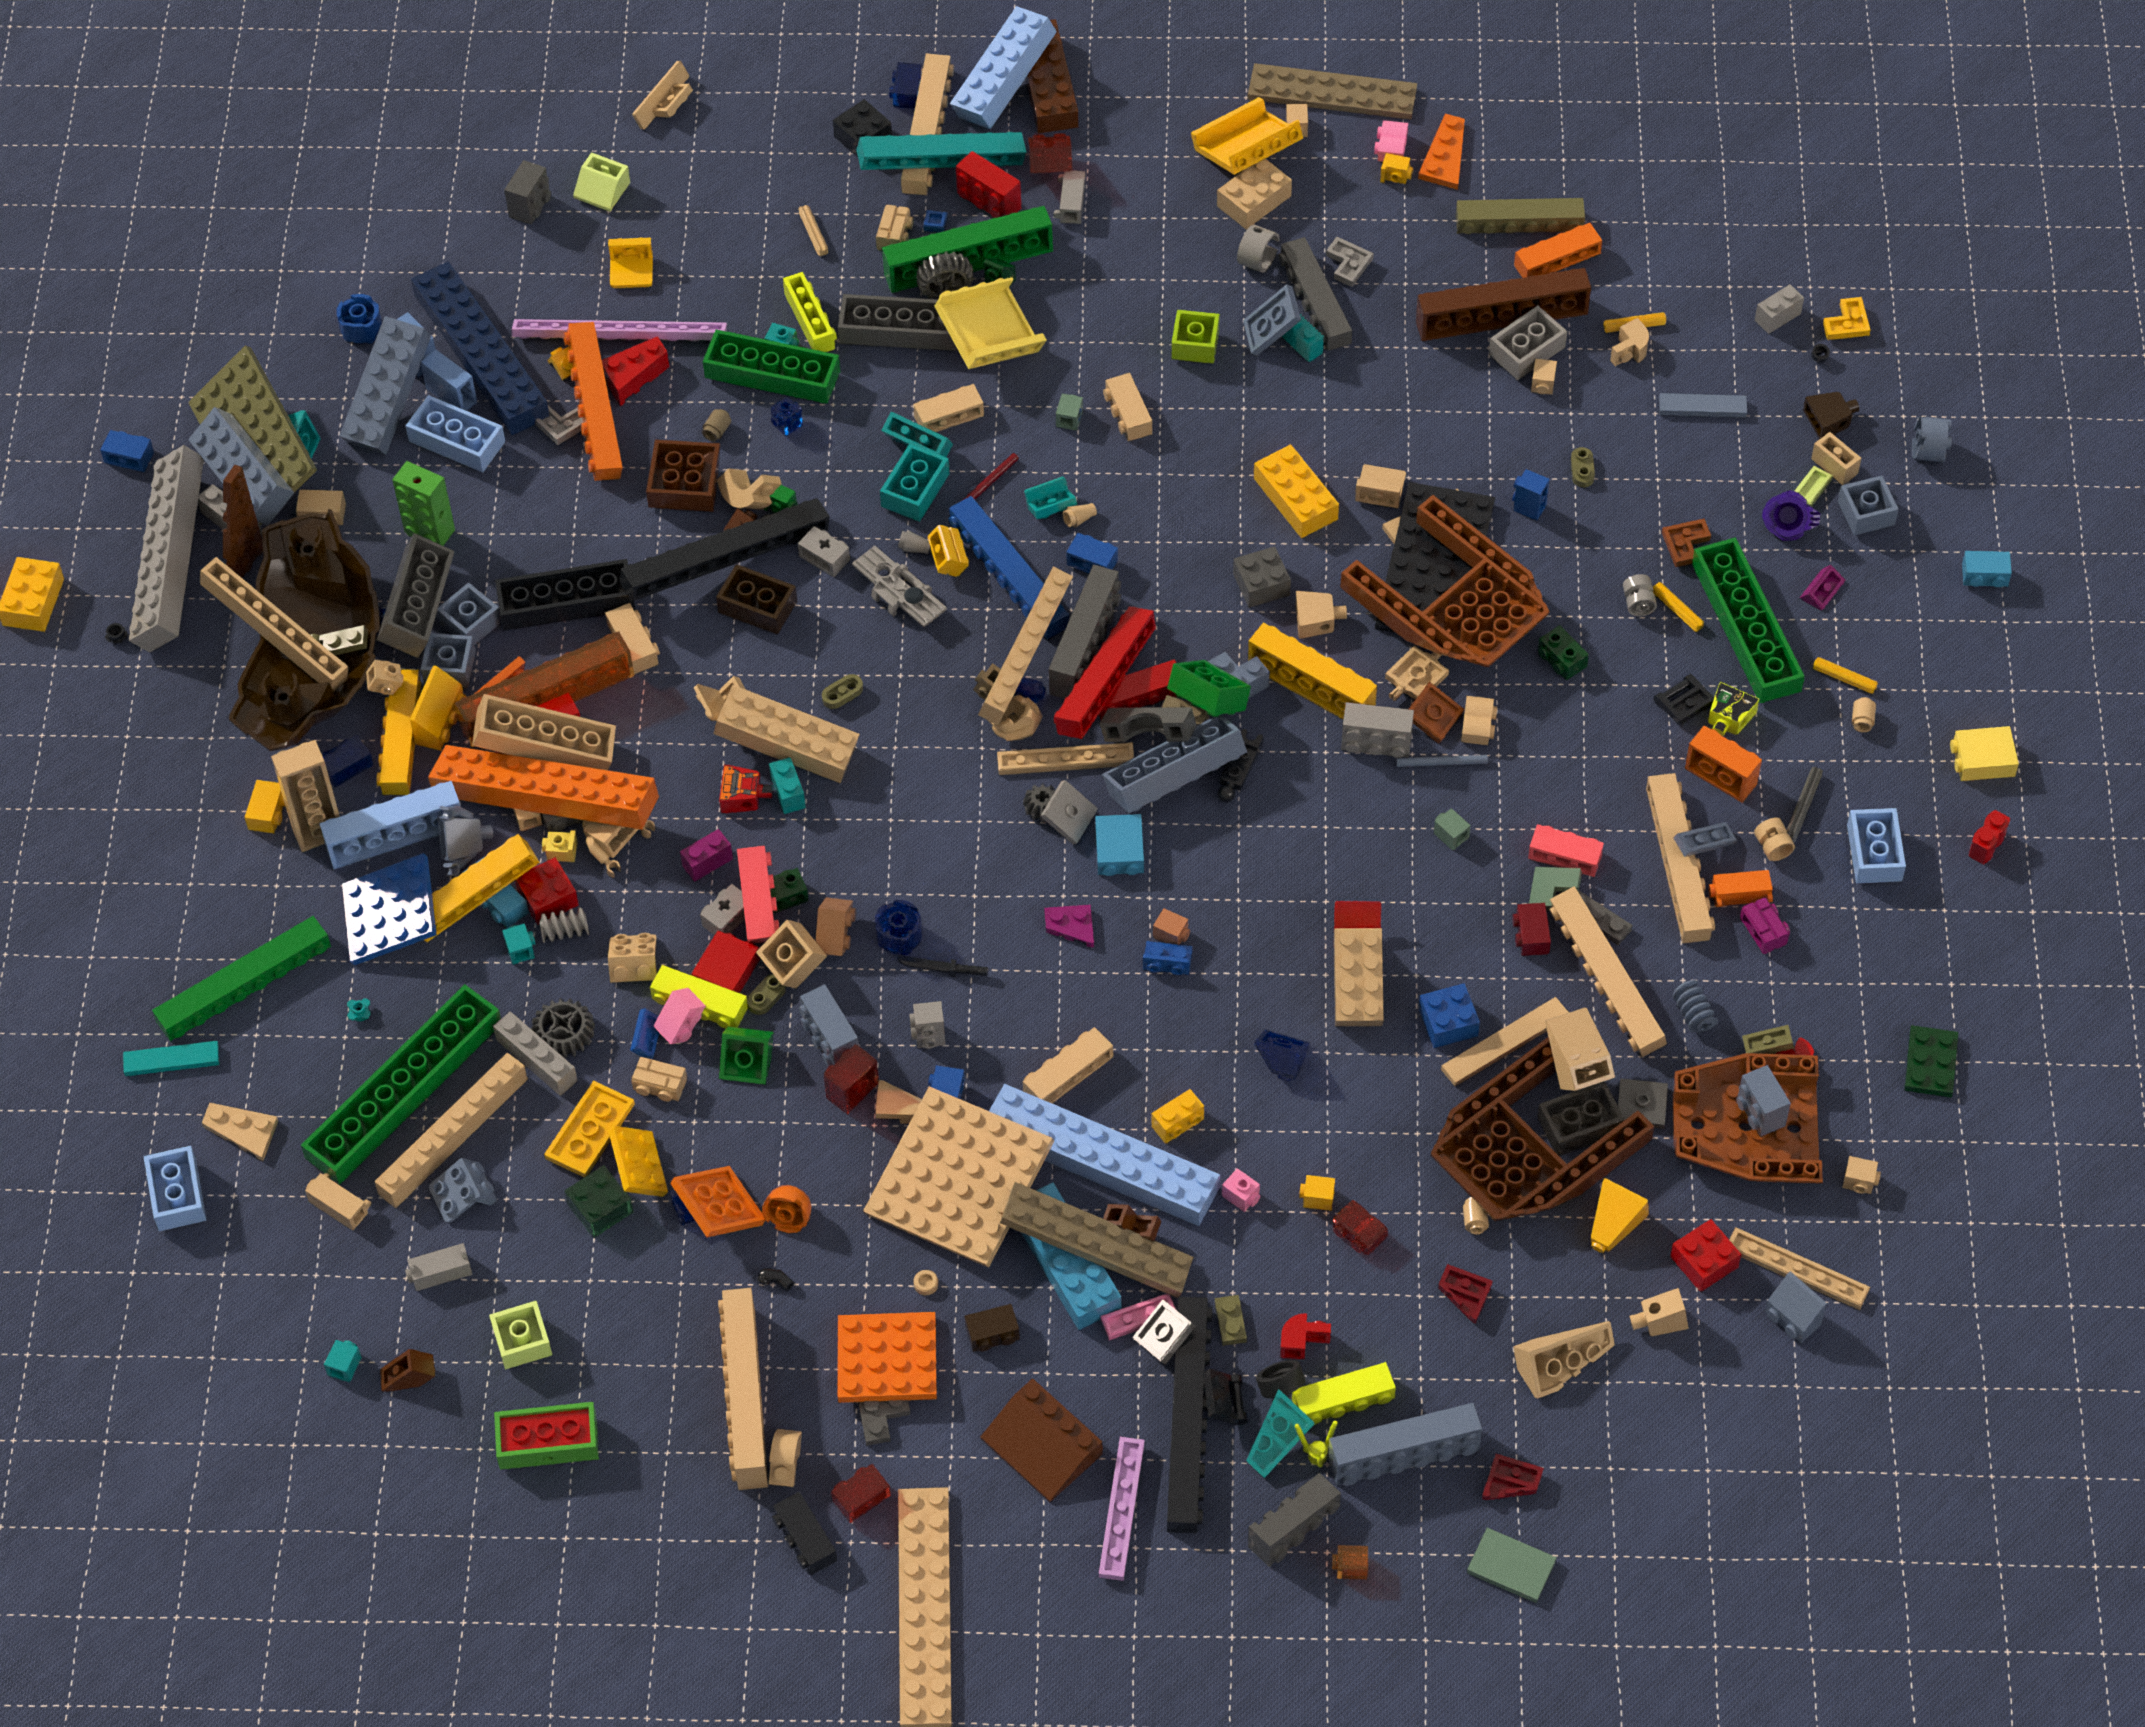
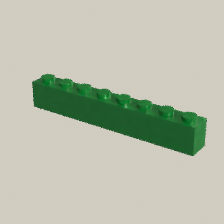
M314 916L306 919L154 1008L152 1012L156 1023L169 1041L182 1037L195 1026L202 1025L207 1019L224 1012L234 1003L243 1001L251 993L263 989L268 983L277 978H282L287 972L297 966H302L314 956L324 953L331 947L328 934Z

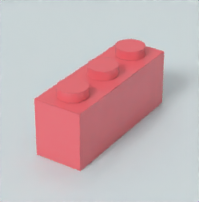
M1537 824L1529 847L1528 859L1559 868H1581L1582 874L1595 877L1602 857L1604 843L1594 838H1585L1572 832H1563L1550 826Z

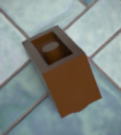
M408 1349L380 1369L382 1391L389 1392L421 1387L434 1378L433 1354Z

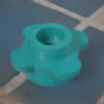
M369 999L348 1001V1019L357 1022L368 1019L371 1016L368 1008L370 1006Z

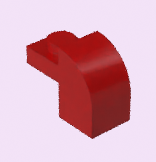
M1307 1313L1291 1317L1282 1329L1280 1358L1305 1360L1306 1342L1330 1343L1331 1324L1323 1321L1307 1322Z

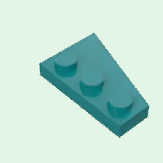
M1279 1389L1246 1460L1264 1478L1300 1440L1295 1424L1300 1425L1304 1435L1315 1424Z

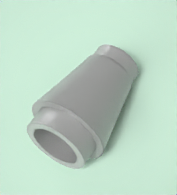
M909 530L908 532L902 531L898 548L903 549V552L929 553L931 546L927 539Z

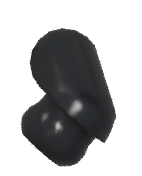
M763 1268L757 1276L758 1282L762 1285H768L770 1280L776 1281L786 1291L794 1286V1281L780 1269Z

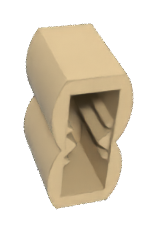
M1467 696L1461 742L1488 745L1489 738L1494 739L1495 725H1491V719L1496 720L1497 706H1493L1494 699Z

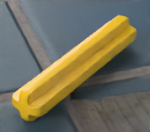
M1664 312L1605 320L1603 328L1606 333L1620 331V326L1636 318L1645 327L1665 325L1666 315Z
M1658 582L1653 586V593L1696 632L1703 628L1704 621L1663 583Z
M1817 657L1813 664L1814 670L1871 694L1877 688V681L1823 658Z

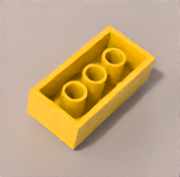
M1291 444L1254 463V480L1301 538L1338 520L1339 503Z

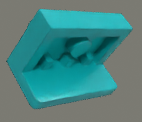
M1063 476L1024 491L1028 510L1036 519L1048 518L1051 514L1059 511L1063 512L1067 507L1077 505L1076 497L1068 489L1066 479Z

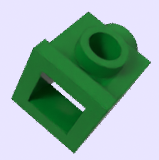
M780 485L770 495L772 504L763 510L767 511L770 508L776 513L785 508L796 506L798 504L796 492Z

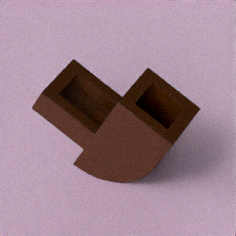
M1108 1204L1103 1219L1112 1222L1119 1228L1136 1232L1141 1237L1153 1242L1162 1222L1158 1216L1137 1215L1129 1205Z

